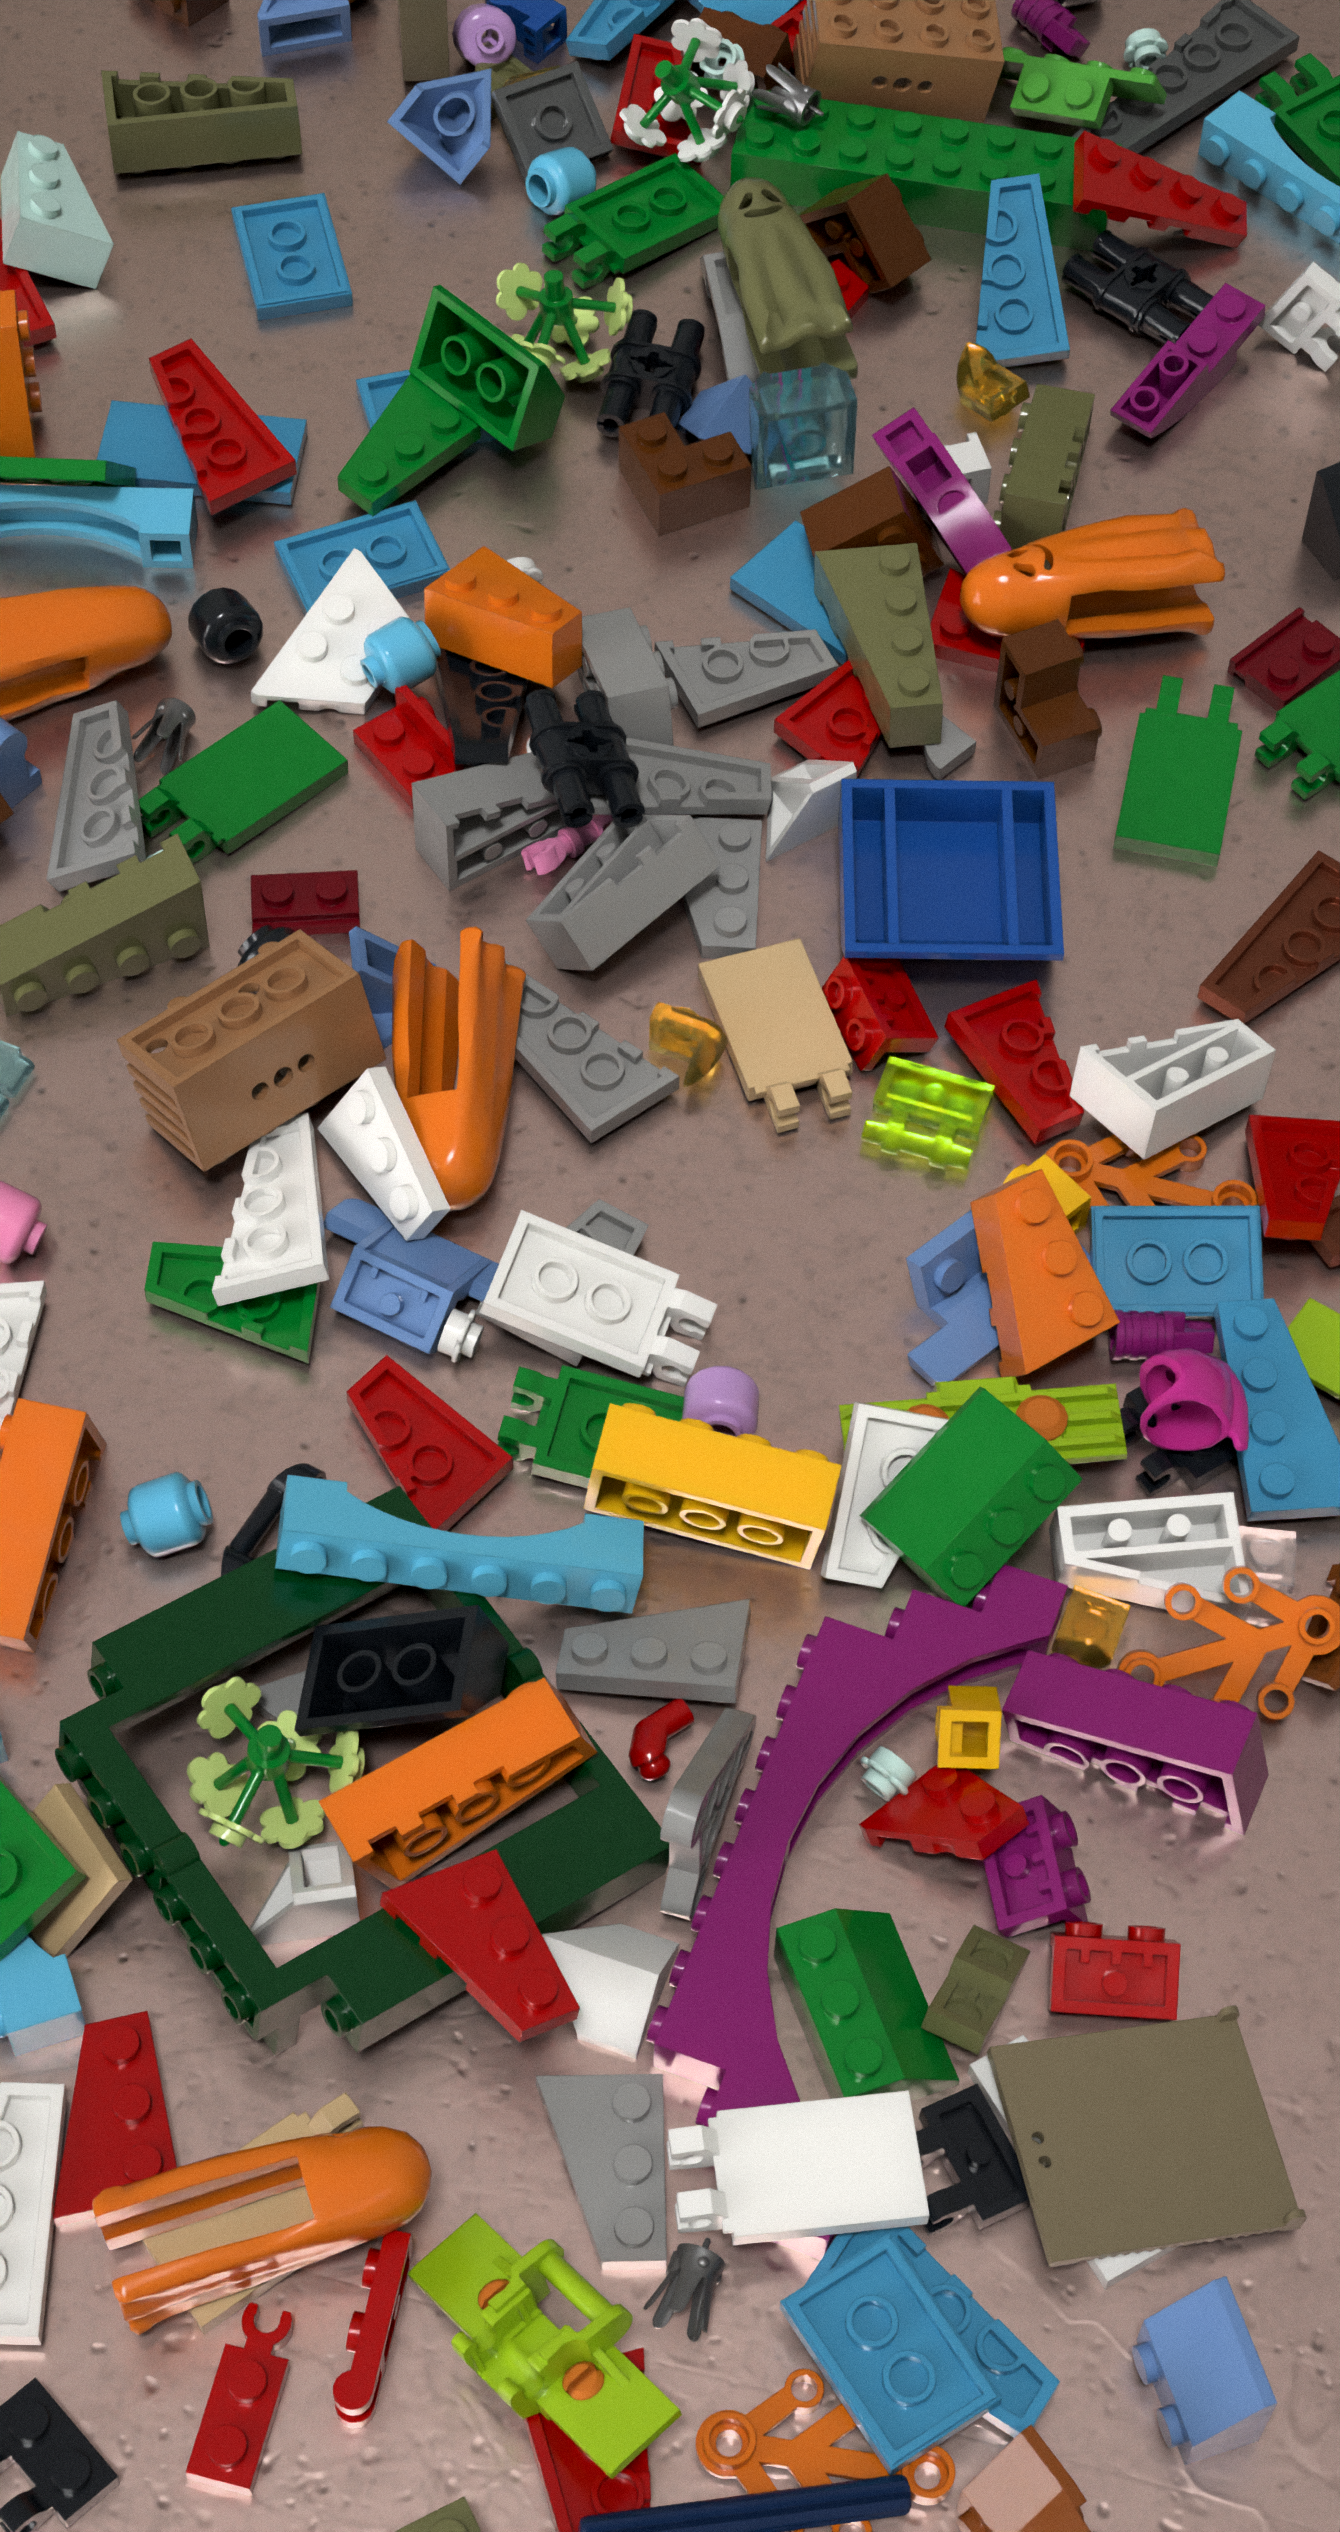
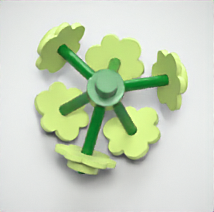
M520 262L515 264L513 270L505 269L501 271L496 283L500 291L496 297V304L499 308L506 309V314L510 319L519 321L525 317L527 310L536 309L538 304L540 307V311L526 337L515 333L510 338L544 362L552 375H559L561 372L566 381L576 378L579 383H584L600 376L604 372L603 365L611 361L610 350L602 349L593 354H587L584 346L589 342V333H595L600 327L598 318L594 316L596 311L604 312V320L606 326H609L610 336H616L618 331H622L625 324L629 323L632 316L633 300L632 296L625 292L624 279L616 278L613 286H610L608 289L607 301L593 300L588 296L574 298L572 291L564 286L563 273L558 270H550L544 274L545 288L541 291L543 283L541 275L536 271H529V267L526 264ZM539 333H540L538 343H535V341H536V339H537V337H538V335H539ZM551 336L555 343L564 344L567 342L569 346L574 348L577 355L575 362L565 366V358L556 355L555 349L548 345Z
M233 1677L227 1683L214 1686L204 1694L201 1700L204 1710L197 1716V1724L202 1729H208L209 1734L216 1739L226 1737L237 1726L249 1740L247 1756L236 1764H228L226 1757L219 1752L212 1753L207 1759L197 1757L191 1760L187 1766V1775L193 1783L189 1788V1795L195 1803L204 1805L205 1809L200 1808L198 1814L213 1821L208 1833L218 1837L219 1844L223 1847L232 1844L242 1848L247 1838L261 1845L263 1842L267 1844L279 1842L282 1848H297L307 1842L312 1836L323 1831L324 1823L322 1819L326 1814L318 1802L320 1800L313 1799L303 1802L301 1798L292 1797L287 1781H296L302 1778L307 1770V1765L328 1767V1772L331 1775L329 1789L332 1793L360 1779L364 1771L365 1754L363 1748L359 1746L358 1732L356 1730L338 1732L336 1745L332 1746L329 1754H324L320 1747L317 1746L323 1734L300 1737L294 1731L297 1713L292 1710L282 1711L277 1721H266L256 1729L250 1722L253 1715L251 1708L259 1701L261 1690L254 1683H245L241 1677ZM250 1771L251 1773L249 1779L246 1775V1772ZM273 1781L281 1806L271 1807L261 1814L259 1820L263 1830L260 1837L240 1826L261 1782Z

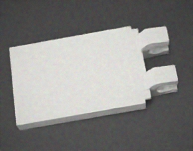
M521 1210L479 1313L640 1378L641 1374L650 1376L652 1371L657 1378L684 1387L694 1369L700 1351L675 1339L666 1337L665 1334L670 1324L675 1332L702 1340L718 1304L687 1290L676 1288L675 1286L680 1274Z
M909 2090L720 2110L716 2112V2117L708 2118V2127L696 2125L668 2129L669 2140L666 2143L669 2170L714 2166L717 2190L706 2188L677 2192L675 2215L678 2233L723 2229V2234L731 2233L734 2246L924 2225L928 2223L930 2214Z

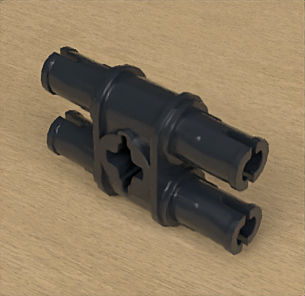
M1108 229L1102 231L1095 239L1091 256L1113 268L1115 272L1108 273L1085 260L1080 254H1075L1065 264L1062 271L1064 275L1061 277L1062 282L1073 286L1091 298L1092 304L1100 313L1107 312L1128 325L1129 330L1134 334L1146 333L1164 344L1168 340L1175 344L1191 325V323L1185 322L1167 309L1176 308L1180 312L1196 319L1214 297L1191 282V277L1185 269L1174 268L1155 256V252L1151 248H1136L1114 235Z
M645 309L633 310L623 339L613 345L611 351L612 363L609 372L603 376L600 385L604 399L597 417L596 425L599 432L609 437H618L619 426L627 423L631 408L651 411L649 417L665 412L676 430L679 417L689 410L692 397L690 393L694 382L699 378L702 370L698 355L705 333L703 324L694 319L680 320L672 345L669 347L652 343L657 329L658 321L656 315Z
M540 689L531 692L525 699L527 703H524V709L533 731L529 740V747L533 755L538 758L542 769L541 782L544 788L555 796L564 825L578 828L587 825L592 820V814H594L595 809L589 795H605L614 825L620 828H630L638 825L643 819L642 814H645L644 805L636 788L639 770L636 763L629 757L625 746L627 737L623 728L613 722L604 694L596 690L581 693L576 698V704L573 707L579 722H564L552 691Z

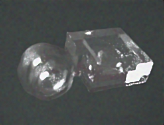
M1239 1526L1245 1566L1254 1571L1259 1581L1283 1594L1292 1595L1295 1585L1296 1532ZM1247 1575L1248 1587L1250 1591L1252 1588V1580L1250 1576ZM1251 1602V1607L1244 1618V1621L1257 1628L1283 1621Z

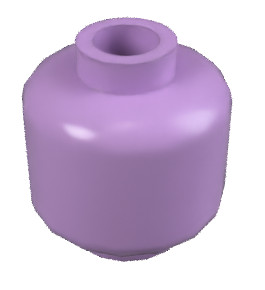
M485 3L471 5L461 11L454 22L452 32L454 46L459 55L474 66L482 62H505L514 51L517 40L515 25L509 15L493 5Z
M712 1366L700 1370L690 1378L684 1390L682 1419L690 1418L706 1422L713 1427L714 1431L735 1437L740 1434L754 1435L756 1432L759 1390L750 1376L733 1367Z

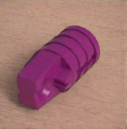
M1015 0L1011 10L1012 18L1029 30L1034 37H1037V40L1049 51L1055 53L1059 47L1070 56L1077 58L1083 56L1090 42L1073 26L1077 18L1057 1L1055 2V0Z
M1114 1309L1120 1323L1108 1329V1351L1111 1361H1121V1359H1127L1128 1361L1143 1359L1146 1361L1155 1354L1165 1350L1191 1348L1203 1353H1213L1215 1331L1209 1322L1185 1320L1186 1314L1179 1311H1160V1313H1154V1311L1138 1312L1136 1310L1123 1312L1120 1309Z

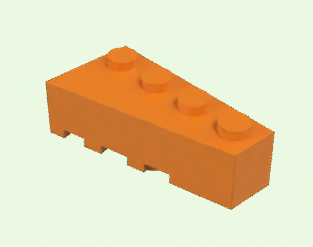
M18 1398L14 1414H7L2 1422L0 1429V1449H3L0 1460V1646L35 1653L58 1588V1575L51 1572L54 1562L62 1563L69 1556L75 1538L73 1533L74 1522L70 1516L73 1506H86L92 1489V1483L88 1481L89 1460L101 1462L107 1445L87 1412Z
M543 1677L536 1682L520 1685L502 1701L318 1802L352 1861L393 1889L410 1881L598 1753L563 1695Z

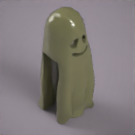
M746 177L736 181L728 189L721 201L718 213V230L730 276L740 299L746 335L762 380L765 399L770 401L776 398L775 393L779 389L778 373L791 371V389H798V371L812 368L810 393H814L819 387L835 377L850 380L856 379L858 364L845 335L853 331V324L834 270L827 257L777 186L760 177Z

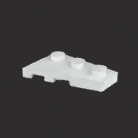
M386 1066L367 1068L317 1129L406 1241L424 1239L449 1212L450 1206Z
M854 1401L821 1576L827 1579L877 1588L884 1586L899 1556L859 1515L949 1419Z

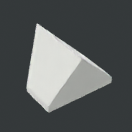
M809 759L771 777L772 801L767 816L765 862L838 826L841 779L857 778L854 762Z
M341 1841L288 1849L289 1861L249 1929L260 1945L336 1935L358 1923L360 1919L353 1864Z
M621 1923L541 1934L580 2007L578 2017L573 2021L577 2032V2039L637 2059L678 1952L679 1943Z

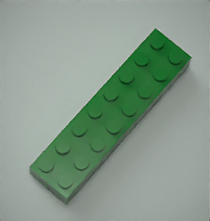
M752 96L747 107L745 119L738 128L731 153L730 187L740 179L760 177L777 186L789 203L794 206L808 208L837 188L888 173L892 183L897 186L902 195V202L913 224L986 235L991 180L1039 173L1051 245L1092 252L1095 239L1102 231L1108 228L1109 223L1106 211L1092 209L1088 215L1073 212L1074 143L1078 139L1076 137L821 99L818 107L819 110L824 112V115L815 114L807 125L802 126L788 115L756 109L758 105L773 106L759 101Z

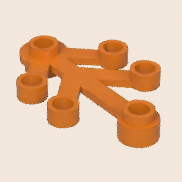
M1114 1134L1090 1146L1078 1140H1062L1045 1153L1060 1168L1071 1167L1076 1170V1172L1063 1171L1091 1196L1090 1207L1109 1206L1098 1187L1116 1191L1127 1206H1156L1153 1201L1173 1206H1257L1256 1192L1250 1185L1240 1180L1224 1181L1213 1192L1159 1178L1176 1169L1184 1172H1195L1203 1166L1207 1146L1202 1138L1194 1134L1145 1160L1142 1159L1123 1169L1104 1164L1122 1154L1131 1159H1140L1141 1157ZM1185 1149H1190L1195 1151L1198 1155L1195 1157H1187L1183 1155L1181 1151Z
M1234 1566L1224 1574L1222 1579L1224 1593L1235 1603L1244 1604L1251 1601L1283 1620L1282 1622L1257 1628L1205 1600L1191 1584L1180 1582L1170 1586L1164 1596V1605L1173 1618L1183 1621L1191 1619L1224 1638L1161 1657H1157L1153 1652L1145 1649H1136L1126 1653L1119 1661L1117 1669L1131 1675L1135 1667L1139 1665L1148 1666L1153 1671V1679L1150 1684L1163 1686L1165 1681L1231 1663L1213 1698L1209 1700L1216 1702L1231 1700L1239 1703L1266 1652L1290 1646L1274 1680L1262 1685L1256 1696V1702L1260 1711L1270 1719L1279 1720L1287 1717L1292 1712L1295 1703L1293 1692L1314 1655L1330 1653L1340 1645V1606L1334 1600L1323 1595L1314 1594L1296 1601L1259 1581L1254 1571L1246 1566ZM1237 1574H1247L1252 1580L1251 1590L1245 1595L1232 1593L1230 1590L1231 1579ZM1178 1591H1189L1194 1597V1604L1187 1612H1178L1172 1608V1597ZM1313 1615H1322L1328 1623L1325 1633L1316 1637L1307 1634L1305 1629L1307 1620ZM1271 1690H1281L1286 1694V1703L1278 1711L1269 1710L1264 1705V1698Z
M798 2369L792 2372L786 2379L785 2386L746 2415L734 2410H723L710 2415L701 2424L696 2436V2454L703 2468L711 2475L721 2479H737L747 2494L778 2491L761 2465L788 2469L800 2487L831 2484L832 2481L828 2476L851 2480L890 2476L875 2453L832 2447V2445L857 2428V2425L842 2403L792 2440L765 2436L794 2412L807 2415L820 2407L823 2400L824 2384L821 2377L810 2369ZM799 2382H807L815 2388L816 2396L809 2401H799L793 2396L791 2389ZM726 2436L734 2437L739 2441L741 2450L738 2454L727 2457L719 2453L716 2448L717 2442ZM936 2446L893 2475L901 2474L906 2476L910 2486L912 2501L921 2505H935L943 2501L950 2494L956 2471L951 2456L944 2449ZM921 2469H930L937 2474L939 2484L932 2489H924L916 2483L914 2475ZM869 2520L829 2525L832 2532H839L843 2526L849 2524L858 2526L863 2532H872ZM805 2529L795 2530L794 2532H804Z

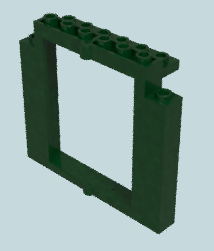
M400 1486L366 1502L374 1508L397 1518L432 1528ZM276 1548L93 1641L91 1669L87 1671V1676L92 1690L100 1701L60 1721L59 1748L55 1749V1757L64 1776L70 1782L77 1780L80 1789L87 1798L89 1809L97 1824L104 1830L110 1829L113 1837L120 1845L121 1855L128 1869L135 1877H143L146 1885L153 1893L155 1905L164 1921L170 1926L175 1924L181 1936L187 1941L189 1955L197 1969L204 1975L209 1973L214 1984L221 1990L223 2004L234 2022L239 2025L243 2023L248 2033L256 2041L263 2038L274 2056L296 2044L300 2016L321 2004L323 2018L330 2030L337 2037L345 2035L358 2053L465 1991L467 1983L440 1957L435 1960L419 1944L420 1937L400 1917L394 1920L383 1908L276 1968L202 1862L192 1839L185 1832H181L115 1738V1735L314 1632L315 1626L327 1625L402 1586V1584L378 1581L367 1582L354 1578L323 1574H304L298 1571L276 1569ZM421 1588L437 1610L479 1605L509 1643L501 1688V1695L504 1699L520 1685L536 1682L543 1677L546 1678L541 1664L533 1651L527 1647L523 1648L484 1596L473 1593ZM581 1722V1726L598 1753L563 1776L579 1798L476 1855L479 1856L497 1849L541 1934L570 1930L664 1875L669 1863V1842L660 1839L661 1826Z

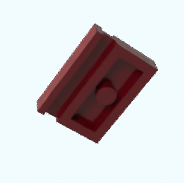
M1300 607L1233 656L1229 661L1227 673L1232 677L1236 674L1245 680L1244 686L1276 711H1279L1340 670V638L1319 621L1315 620L1312 623L1304 617L1305 611Z
M357 870L251 875L252 934L266 925H271L274 929L282 926L290 927L294 932L301 929L323 947L350 946L349 931L355 926L360 928Z

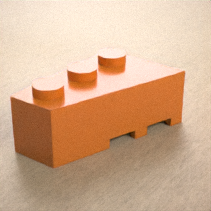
M15 290L0 291V456L36 458L33 413L42 412V398L39 382H30L29 377H37L34 347H24L23 343L24 341H31L29 316L27 310L18 311Z
M485 546L424 588L425 624L431 630L439 647L550 688L557 686L582 666V611Z
M1042 1169L1018 1176L970 1202L982 1273H987L993 1306V1308L989 1309L991 1325L996 1326L1002 1358V1361L998 1362L1001 1377L1027 1375L1120 1323Z

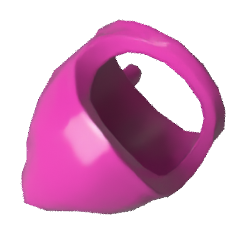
M1191 1348L1165 1350L1155 1354L1141 1365L1139 1372L1140 1387L1148 1407L1141 1415L1140 1430L1144 1438L1152 1445L1174 1451H1198L1211 1448L1228 1437L1232 1439L1237 1451L1248 1449L1249 1419L1245 1391L1236 1374L1226 1362ZM1173 1403L1182 1406L1175 1411L1171 1409ZM1152 1415H1154L1157 1424L1154 1428L1149 1427L1147 1424Z

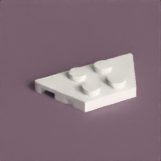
M354 548L251 690V703L267 707L268 700L298 702L299 709L320 711L330 708L337 710L339 713L365 715L384 686L380 685L375 688L368 681L361 668L360 661L366 658L364 641L370 633L398 617L409 618V616L361 551Z

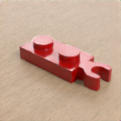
M253 2302L248 2304L242 2315V2329L246 2339L244 2348L225 2343L185 2472L188 2480L252 2496L290 2371L289 2359L274 2355L276 2351L281 2350L288 2344L293 2334L291 2312L284 2310L280 2317V2323L274 2331L269 2333L259 2331L256 2328V2324L259 2320L260 2310L258 2304Z

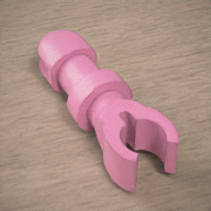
M592 815V820L585 826L578 828L566 826L558 831V837L538 841L527 846L521 851L526 870H532L535 867L538 876L557 868L565 860L566 856L575 858L583 854L584 847L596 841L611 824L609 822L613 820L612 815Z

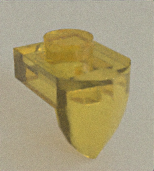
M972 342L966 343L956 372L957 390L963 405L993 422L999 417L1008 414L1014 407L1030 397L1027 382L997 364L994 356L985 347Z
M657 1002L650 1016L649 1050L689 1063L683 1082L684 1087L691 1086L705 1077L715 1067L728 1044L727 1037L719 1025L710 1019L699 1016L688 1008L673 1007Z
M1074 1585L1052 1645V1653L1064 1654L1081 1665L1105 1671L1112 1662L1131 1606Z

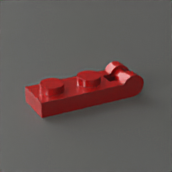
M394 2230L384 2235L381 2249L370 2248L367 2254L362 2287L370 2289L365 2313L354 2311L346 2342V2351L355 2353L351 2370L337 2377L333 2385V2398L338 2419L349 2428L366 2426L373 2419L376 2412L408 2279L407 2273L410 2271L413 2258L411 2233Z

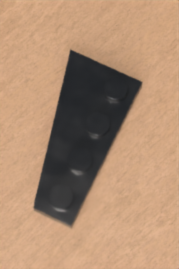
M440 648L441 656L436 659L437 669L435 672L455 764H467L475 767L487 763L508 762L529 680Z

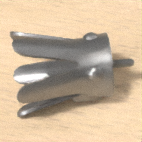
M780 63L778 64L779 69L771 64L766 65L767 74L784 88L775 86L771 92L755 89L752 92V96L755 99L773 106L758 105L756 109L788 115L802 126L807 125L815 114L824 115V112L818 109L821 101V91L803 85Z
M176 698L160 700L153 718L131 737L136 739L150 727L134 753V761H143L162 738L167 739L160 765L162 774L167 775L173 767L177 753L179 761H182L185 738L196 721L192 708Z
M709 2238L704 2240L702 2246L681 2243L678 2245L677 2251H673L666 2269V2278L642 2308L644 2310L648 2309L668 2285L653 2317L654 2328L664 2327L674 2312H682L693 2294L687 2335L691 2341L696 2342L700 2337L701 2330L707 2332L713 2288L715 2284L720 2283L722 2279L721 2273L725 2268L724 2260L708 2249L711 2242Z

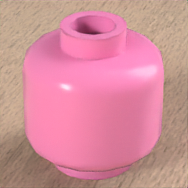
M0 1181V1262L9 1264L16 1261L23 1251L34 1255L48 1225L39 1221L42 1204L38 1198L3 1181Z

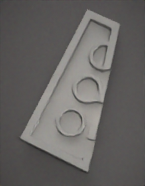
M117 700L73 714L46 879L58 892L73 888L85 881L90 883L119 874L120 872L116 865L135 855L140 863L146 860L128 712Z
M626 738L625 746L629 757L636 763L639 770L636 788L645 808V814L642 815L767 814L772 801L770 763ZM589 795L595 809L592 815H612L605 795Z
M526 974L521 1000L515 1059L590 1143L598 1140L679 1089V1075L665 1066L660 1070L643 1058V1051L626 1040L622 1043L618 1042L599 1029L598 1021L583 1011L580 1014H576L559 1002V995Z

